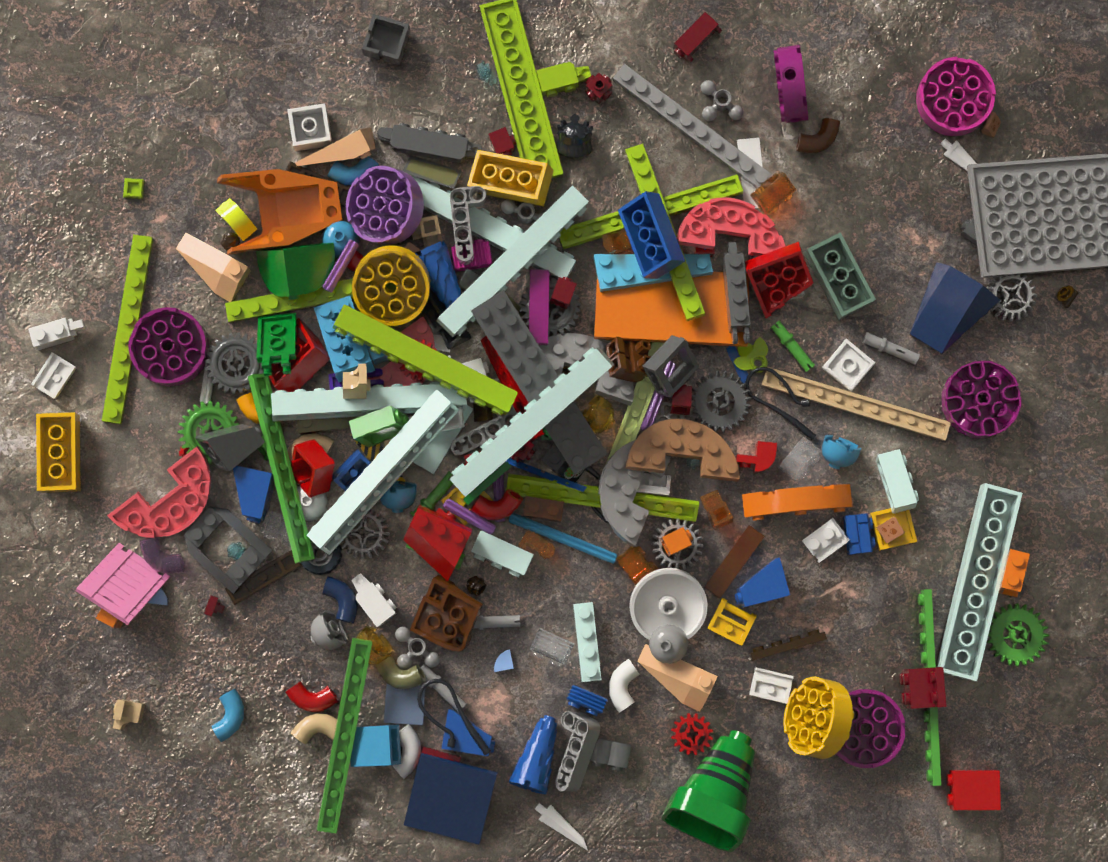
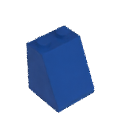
M235 466L233 473L242 515L247 517L246 520L252 523L260 524L261 521L266 522L275 485L273 474Z
M780 557L769 562L736 590L737 593L734 596L737 605L745 608L790 595Z
M448 709L445 727L453 732L456 744L455 748L447 747L450 735L444 731L442 749L489 756V753L484 755L475 743L460 714L454 709ZM471 722L488 748H490V753H493L495 740H492V735Z

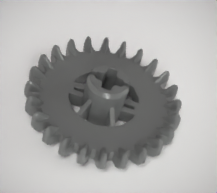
M553 277L552 281L549 280V302L557 283L555 277ZM527 287L525 291L528 294H522L521 297L525 300L519 303L525 307L521 308L519 312L526 313L522 316V320L528 319L526 323L528 327L530 288ZM579 295L572 296L567 309L564 308L563 314L559 312V306L551 304L553 310L548 321V336L550 333L556 336L557 332L564 335V330L570 333L569 325L573 328L576 327L573 320L579 321L580 318L576 314H581L582 312L577 308L582 305L581 302L576 301L579 299ZM556 315L560 316V318L553 320V317Z
M238 332L234 338L232 333H229V339L222 335V342L216 339L217 346L210 345L213 352H206L210 359H206L204 362L210 364V366H207L205 370L211 371L207 378L214 377L211 382L212 385L219 383L218 390L224 386L225 394L231 389L233 395H235L236 390H239L240 394L243 395L244 388L248 392L251 391L248 376L264 373L261 366L262 363L257 362V343L253 344L255 341L254 337L248 341L247 334L241 338ZM237 350H241L246 354L241 357L238 355ZM230 351L231 356L225 359L224 356ZM247 356L250 359V367L245 366L244 359ZM235 357L241 363L238 365V372L234 366H231V364H234ZM222 360L227 362L228 369L226 371L222 368ZM245 368L249 369L248 372L242 376L241 372ZM231 371L234 373L235 377H231L226 373Z
M717 370L715 377L709 372V379L702 376L703 383L696 381L698 389L692 388L696 395H692L694 402L691 403V407H695V409L691 413L698 414L695 420L701 419V424H707L708 428L714 427L715 432L718 431V428H721L722 433H725L726 427L732 431V425L739 428L738 420L745 422L742 415L749 416V412L745 409L752 407L746 403L752 400L751 397H746L750 390H743L746 383L739 384L741 377L733 380L734 373L727 377V371H724L723 375L720 376ZM722 388L721 392L716 393L714 389ZM724 391H726L723 397L724 403L721 406H719L717 412L715 413L718 407V400L716 399H720V397L723 396ZM712 392L714 395L712 401L706 402L708 394ZM728 392L732 394L734 399H730ZM730 402H734V407L729 412L727 406ZM707 404H712L714 408L712 412L707 407ZM720 411H726V415H718Z

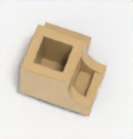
M437 215L421 218L417 229L412 234L413 240L423 238L424 247H429L443 241Z
M358 364L356 370L343 372V399H366L367 391H370V379H367L366 364Z
M117 699L113 710V719H115L113 729L124 730L125 726L130 722L141 723L145 704Z

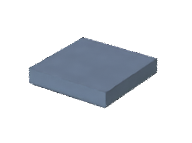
M387 684L384 723L423 725L424 713L419 708L417 701L421 686L404 690L396 689ZM425 689L422 692L421 698L423 706L425 704Z

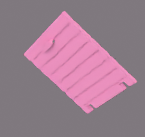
M118 543L76 588V592L126 625H129L168 581L170 576L166 573L163 576L159 575V568L130 549L124 552L122 550L124 545Z

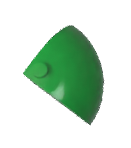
M334 243L291 246V248L285 247L256 251L259 271L265 285L274 295L288 297V300L299 299V295L314 292L322 287L335 262Z

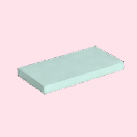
M468 405L466 410H463L464 424L473 411V408ZM462 428L439 432L413 463L434 475L449 451L452 441L456 439Z

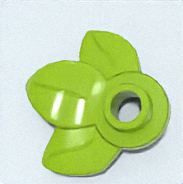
M759 337L753 345L748 343L747 347H738L740 357L734 360V364L744 371L758 368L754 362L759 360L761 362L760 367H767L766 355L768 353V346L766 342Z

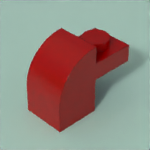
M757 441L755 456L737 454L735 456L736 462L741 468H751L752 465L754 466L753 473H761L773 464L776 457L777 443Z

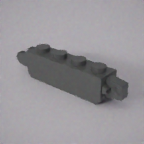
M404 123L394 125L393 128L381 127L377 131L378 138L381 141L390 143L394 152L462 164L466 158H475L477 150L482 151V146L469 142L468 138H465L466 136L463 134L448 135L447 132L442 130L432 132L428 131L429 129L425 127H417L416 129Z
M729 242L727 247L728 253H724L723 258L728 330L732 335V344L738 343V332H743L744 343L748 344L750 342V315L744 253H737L736 242Z

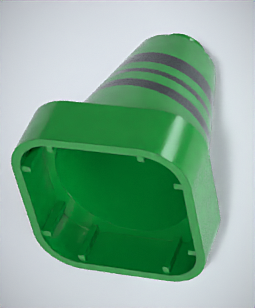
M734 730L730 731L728 737H719L685 785L678 787L671 795L662 815V820L669 826L714 848L733 852L739 847L751 823V819L745 814L755 758V751L750 747L752 739L746 734Z

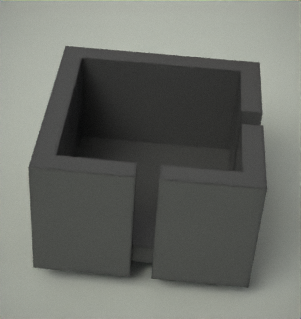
M373 14L368 28L369 34H366L362 47L363 55L377 60L383 57L384 62L400 66L410 34L409 24Z

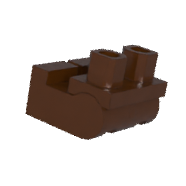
M618 336L606 345L607 356L614 363L609 369L610 377L629 382H639L648 377L642 366L651 358L648 356V351L651 349L650 342L641 340L640 342L630 341L626 343L623 342V338Z

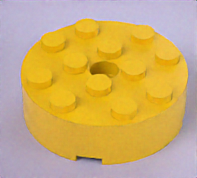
M383 246L369 252L359 262L352 281L353 299L360 312L386 326L402 325L416 318L425 307L430 292V276L424 262L414 252L400 246ZM389 282L394 283L396 289L390 290L386 287V284Z
M809 677L802 681V685L798 689L795 688L792 691L784 713V733L788 734V745L794 752L813 758L827 759L835 755L849 739L854 718L852 701L847 689L836 681Z

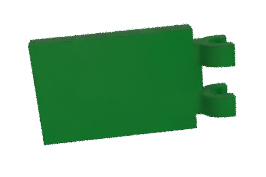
M296 313L259 316L256 358L258 363H262L264 376H272L271 364L281 363L283 374H291V360L296 359L297 349Z

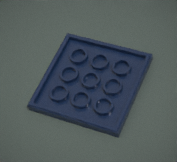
M421 753L404 826L479 845L498 772Z

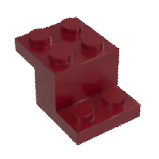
M943 667L902 669L899 679L900 685H903L904 693H901V701L905 708L947 707Z

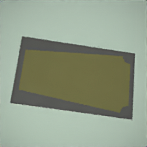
M410 155L403 169L409 175L453 189L462 172L461 170Z

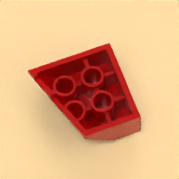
M799 242L745 261L747 274L766 319L771 316L772 312L782 308L788 300L796 297L814 283Z
M300 318L297 319L296 359L291 360V374H283L281 363L271 364L272 376L269 377L274 387L278 390L294 392L300 389L330 360L320 339Z
M419 504L403 540L448 581L470 537L472 529Z

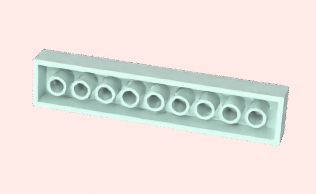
M600 347L596 349L590 348L583 355L585 359L582 362L577 360L568 368L570 372L567 375L563 373L553 381L556 384L553 388L548 386L539 394L541 398L538 401L534 399L524 407L525 413L519 412L510 420L511 425L509 427L504 425L495 433L497 437L494 440L490 438L481 446L482 451L480 453L476 450L466 459L468 462L466 465L462 463L451 472L454 476L450 480L465 497L614 365Z
M987 483L980 485L936 667H943L944 674L969 681H977L1023 494L1021 492Z

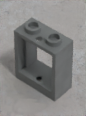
M671 335L642 367L656 392L670 398L697 370L699 365L695 360V355L689 348L687 340ZM679 353L683 363L667 379L662 369Z

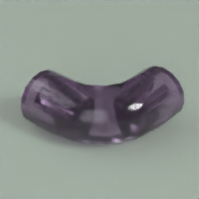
M158 537L139 541L145 561L154 570L169 574L185 571L182 553L165 554L160 548Z

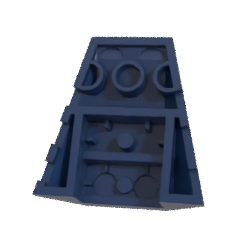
M936 262L910 335L943 354L961 338V335L970 330L981 317H984L1001 300L985 286L957 269Z

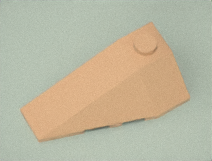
M371 127L360 129L295 163L297 166L358 157L361 160L372 155L371 151L376 149L373 131Z
M185 233L176 248L211 290L228 302H233L251 272L248 266L188 233Z
M645 644L637 661L682 704L699 712L703 708L718 677L683 660L672 664L662 663L654 658L647 644Z

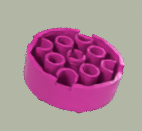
M958 57L946 58L935 63L921 80L916 94L917 109L923 121L934 131L947 136L966 135L979 128L993 110L996 95L995 85L988 71L976 61ZM952 93L957 94L960 99L953 98Z

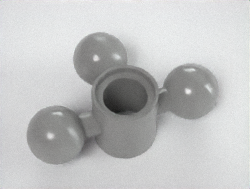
M706 80L701 84L702 93L714 97L713 106H707L702 111V117L706 121H713L717 116V110L724 111L726 109L729 110V116L733 120H739L743 117L744 111L739 105L733 106L730 103L731 94L729 91L724 89L716 91V86L711 80ZM724 97L727 102L724 104L719 103L717 98Z
M509 199L501 203V210L505 214L517 213L518 220L524 224H528L533 220L537 221L545 213L536 214L533 204L522 203L519 207L516 206L513 200ZM529 210L531 215L524 217L521 215V212Z
M399 627L396 630V639L400 642H407L409 650L407 654H402L397 659V665L400 669H409L412 665V658L421 655L424 657V662L428 667L433 668L439 664V655L435 652H428L426 650V643L422 639L410 637V630L406 627ZM417 641L423 645V649L419 653H415L412 650L413 643Z

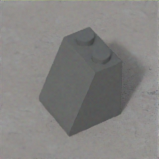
M244 424L200 434L195 437L216 467L231 471L265 443L262 438L263 433L259 428Z

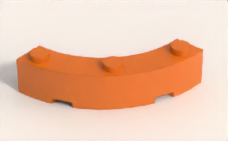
M837 484L825 487L823 485L778 489L772 492L762 491L742 494L744 517H752L753 521L764 520V516L794 512L795 516L806 515V511L834 510V513L845 512V508L853 507L850 484Z

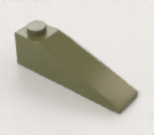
M358 417L297 420L298 433L304 435L350 430L349 421Z

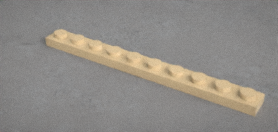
M773 369L787 382L796 397L810 399V401L946 441L951 424L949 421ZM765 371L761 386L789 394L786 387L775 375Z

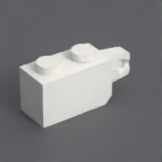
M62 318L29 328L28 330L33 347L37 350H42L75 339L76 332L86 329L82 319L73 322L72 318Z
M361 573L351 580L358 592L356 594L357 602L376 627L379 628L397 614L394 611L397 607L391 599H385L383 596L385 591L379 584L370 583Z

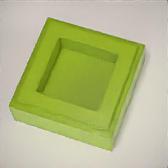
M125 178L123 197L143 199L145 180Z

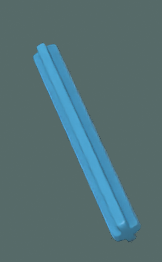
M512 513L509 517V522L612 564L617 559L616 553L516 513Z

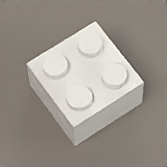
M325 103L287 109L295 152L327 147L333 144Z

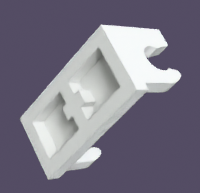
M644 473L637 492L668 497L671 476L664 475L662 478H659L653 474Z

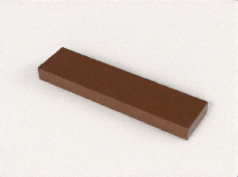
M748 525L704 588L720 599L765 536Z

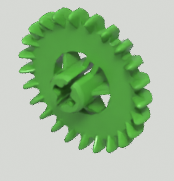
M208 401L207 406L204 402H200V408L194 404V412L187 409L189 417L182 416L186 422L179 423V425L184 429L179 430L177 433L183 434V437L178 440L185 441V444L181 447L182 449L189 448L187 451L189 453L196 446H199L207 458L208 464H211L212 460L195 439L196 428H200L199 434H204L205 430H208L209 427L210 431H216L221 427L224 429L239 425V423H234L238 418L237 416L231 417L233 410L226 412V405L220 408L219 402H216L215 406H213L212 402ZM206 419V425H199L202 420ZM214 419L220 422L221 425L218 427L214 425Z
M1019 603L1015 604L1014 609L1011 604L1007 605V610L1004 607H1000L1001 614L995 611L996 619L992 618L991 631L988 634L991 639L986 642L992 644L989 648L990 651L996 650L994 657L1001 655L1000 662H1004L1007 659V664L1010 666L1014 661L1016 667H1019L1020 661L1024 666H1027V659L1034 663L1033 656L1041 658L1038 651L1045 652L1046 650L1042 645L1049 644L1043 638L1050 636L1043 633L1049 627L1041 625L1045 619L1038 620L1041 613L1038 612L1033 615L1034 607L1027 611V604H1024L1020 609ZM1011 621H1019L1018 626H1013L1010 623ZM1022 622L1027 625L1030 631H1027V629L1022 626ZM1004 628L1008 631L1006 637H1003ZM1015 631L1021 632L1019 634L1021 638H1015V636L1017 635ZM1028 633L1031 634L1030 641L1027 640ZM1008 638L1013 643L1012 648L1006 644L1004 639ZM1018 643L1023 646L1021 649H1015Z

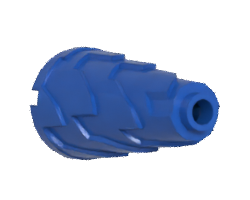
M440 241L421 250V254L417 256L420 257L427 267L431 290L447 309L461 295V289L445 241Z
M544 715V718H540L539 722H537L531 738L527 741L522 756L519 757L509 779L510 784L525 790L529 789L531 792L547 794L552 771L551 763L555 751L553 748L557 735L555 718Z

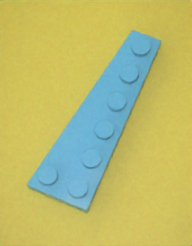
M594 254L600 292L672 281L669 272L658 279L643 278L635 254ZM684 254L692 278L713 274L709 254Z

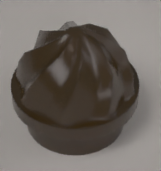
M232 232L224 234L220 240V244L226 251L231 247L238 246L240 243L238 235Z
M477 576L469 578L466 584L469 593L476 596L482 594L487 586L484 583V579Z

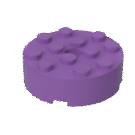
M375 166L367 169L364 174L354 180L347 194L346 215L348 222H351L354 232L359 237L370 242L382 245L401 243L414 233L423 215L424 201L420 186L411 175L392 167Z

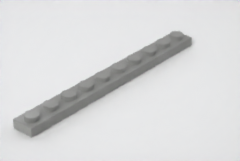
M626 64L613 77V81L761 192L764 191L774 178L771 173Z

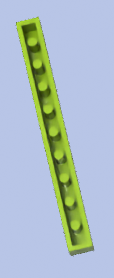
M345 304L332 327L338 335L343 337L347 335L353 338L352 341L361 346L365 344L371 347L370 350L379 355L383 353L388 356V360L394 363L401 362L405 364L406 369L422 373V376L427 380L433 381L434 379L440 382L439 385L445 389L450 390L452 388L458 391L457 394L463 398L470 397L474 399V403L481 407L486 405L492 408L491 411L499 416H502V414L506 415L509 412L518 394L517 391Z

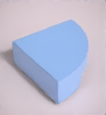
M159 589L148 603L168 605V598L165 592Z
M510 649L498 656L494 665V672L514 669Z

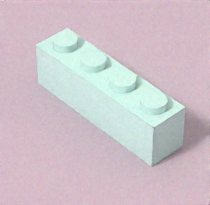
M593 602L573 604L581 682L601 680Z

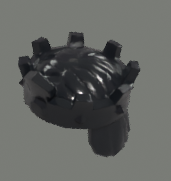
M576 114L570 116V123L562 120L561 126L557 125V134L559 135L556 143L557 152L570 158L587 156L593 150L590 141L593 135V126L589 127L587 120L583 124L578 123L580 117Z

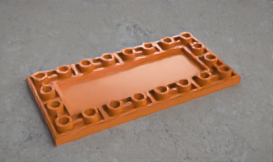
M713 272L712 275L692 278L705 311V316L686 321L672 281L600 292L597 278L594 339L613 340L618 336L623 338L624 341L645 340L665 343L673 335L686 339L689 344L748 346V344L744 343L743 332L737 333L738 343L732 344V335L728 330L723 272ZM745 273L749 304V276Z

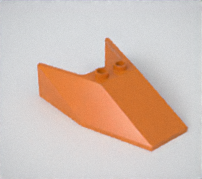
M280 169L223 174L217 178V183L254 191L257 194L262 226L261 235L236 247H231L227 251V255L288 246L327 228L332 223L342 221L337 182Z

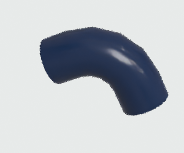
M327 576L322 595L332 597L338 602V611L335 619L354 624L358 607L355 592L347 583Z

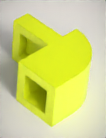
M230 198L216 209V212L242 241L257 230L247 215Z

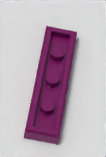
M530 269L529 331L538 345H548L549 270Z

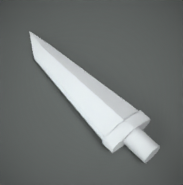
M946 138L941 142V145L947 150L943 155L966 171L969 164H977L957 140L953 144Z
M539 803L535 807V810L541 814L538 820L588 851L584 838L552 805L546 809Z

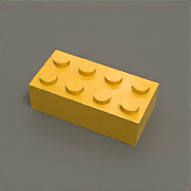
M477 150L467 186H481L484 188L486 195L544 206L554 170L548 163Z
M75 412L36 414L37 491L41 493L81 492L80 415Z

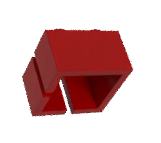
M315 439L296 444L292 456L294 460L291 461L295 481L298 484L302 483L300 487L309 498L329 492L335 468L334 460Z

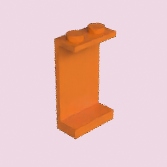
M1010 549L999 594L1018 597V592H1021L1030 556L1029 553Z

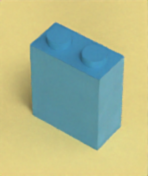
M399 725L356 727L350 759L351 767L401 764Z

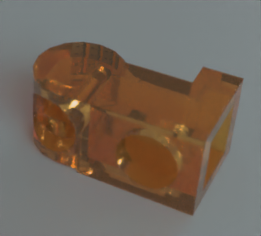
M529 529L518 545L523 550L527 546L537 551L543 559H550L555 553V547L552 543Z

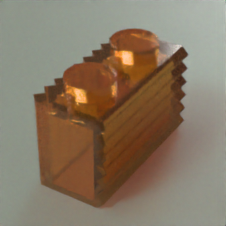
M776 171L756 188L750 196L759 209L769 215L775 213L782 202L790 200L796 188L785 173Z
M631 546L615 559L635 585L647 574L658 570L652 561L648 562L645 559L646 553L640 546Z

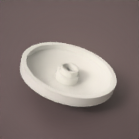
M662 568L647 574L637 583L630 598L629 608L636 629L646 639L650 640L652 633L658 627L667 624L681 628L689 639L703 625L708 605L706 594L695 577L680 569Z

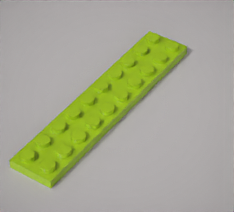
M498 0L479 5L519 157L548 163L554 170L552 178L563 176L562 166L517 0Z

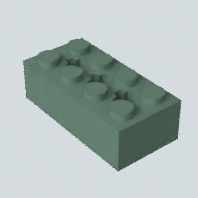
M841 232L805 251L804 255L838 320L875 302L876 298ZM828 258H830V259L834 258L835 260H834V262L832 263V262H829L827 259H828ZM837 273L838 275H843L842 280L836 277ZM846 290H847V292H852V295H851V296H849V295L847 296V295L845 294Z

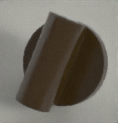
M1070 285L1064 286L1059 290L1057 299L1062 303V306L1069 308L1079 292Z

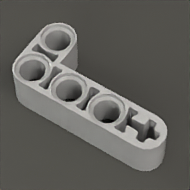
M481 186L456 188L450 193L456 256L459 263L463 265L470 264L474 259L469 208L480 207L485 204L486 192ZM475 193L483 195L480 200H475L472 196ZM456 195L464 197L462 202H455L453 199ZM463 213L466 215V218L463 221H458L456 216ZM466 232L468 237L465 240H461L458 238V234ZM462 246H466L467 258H463Z
M513 405L506 415H498L497 418L453 440L451 443L452 453L457 457H463L481 448L488 439L492 438L494 440L497 436L488 432L489 427L496 425L499 430L504 425L509 427L505 423L506 418L514 417L517 414ZM475 434L482 436V440L478 444L471 441L472 436ZM468 438L471 448H468L467 444L463 447L462 452L454 450L457 448L456 444L464 445L466 444L464 439Z
M566 711L561 717V724L565 729L571 731L572 735L559 768L555 785L559 791L576 792L581 787L601 728L597 720L582 712Z

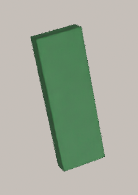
M505 461L463 499V503L468 506L504 474L511 465Z

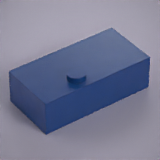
M645 191L618 209L643 278L658 279L685 262L659 193Z

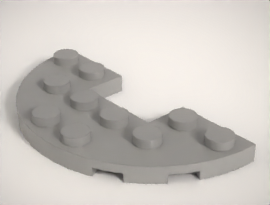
M578 333L553 335L548 337V345H539L558 376L561 375L563 366L570 367L577 360L582 362L585 359L583 355L592 347L594 349L600 347L607 355V344L594 339V337ZM608 370L598 379L594 394L631 406L634 398L633 382L612 378Z
M635 440L621 447L610 457L602 471L599 482V494L602 505L600 507L605 520L609 522L614 529L613 532L620 539L633 547L636 546L649 510L632 503L645 472L626 469L627 456ZM665 456V471L671 456ZM649 472L659 478L664 476V473Z

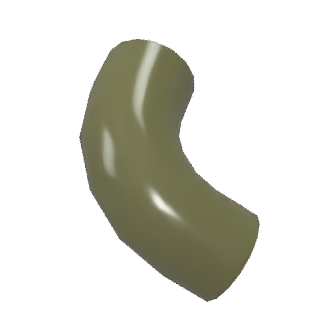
M393 657L385 658L376 664L378 672L384 681L396 689L408 690L427 681L419 665H415L408 670H401Z

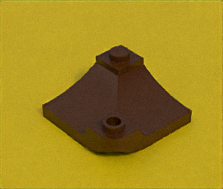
M437 575L432 579L427 594L422 598L410 631L448 650L462 651L470 643L471 633L483 604L460 590L454 582L446 581L441 575ZM459 637L462 638V640H463L462 643L459 642V640H458Z

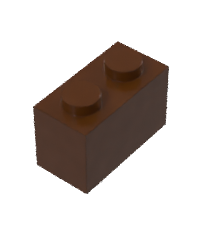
M526 496L523 517L561 522L564 502Z

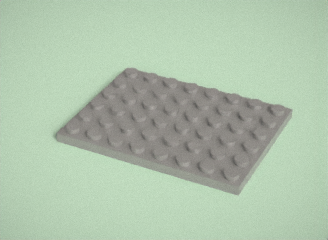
M1108 154L969 164L967 166L981 278L1108 267Z

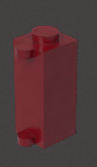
M704 12L674 43V53L680 59L684 58L691 63L694 60L692 55L715 32L720 34L722 29L711 16Z

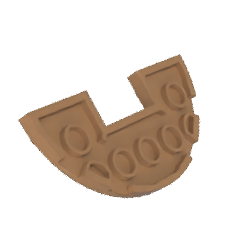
M687 419L663 420L645 429L630 448L626 461V469L664 473L665 456L701 460L700 478L738 482L740 479L736 458L724 439L707 426Z

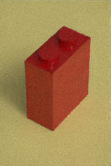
M949 770V774L946 776L947 786H950V794H947V805L950 806L951 810H1001L1000 770Z

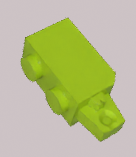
M571 62L536 70L542 96L554 97L558 92L565 91V93L575 91L580 83L587 81L591 76L588 66L574 67V64Z

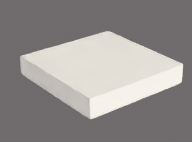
M845 339L823 365L822 369L849 392H852L875 362L849 340Z

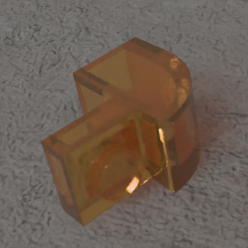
M625 228L618 232L602 235L603 245L608 254H622L632 250Z
M718 490L700 497L708 519L715 530L734 522L733 516L726 502H723Z

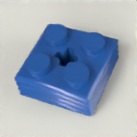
M575 685L571 686L570 693L566 697L567 701H569L567 705L577 709L580 706L587 708L586 713L593 716L603 713L604 706L606 705L605 702H608L606 698Z

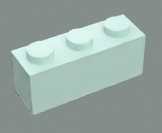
M900 449L877 455L876 464L892 513L914 509L917 501H919L917 491L912 488L913 479L911 473H907L905 455L901 454Z
M480 531L471 550L474 553V558L483 562L487 559L492 562L491 566L500 570L502 567L509 569V574L518 578L520 575H525L534 554L484 531Z

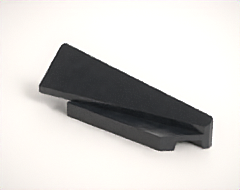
M430 288L428 301L421 313L433 333H441L448 350L470 340L472 337L467 330L460 336L456 334L452 337L437 322L438 317L446 310V307Z

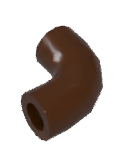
M823 118L817 134L808 135L800 133L796 151L819 153L827 150L835 142L839 132L840 121Z

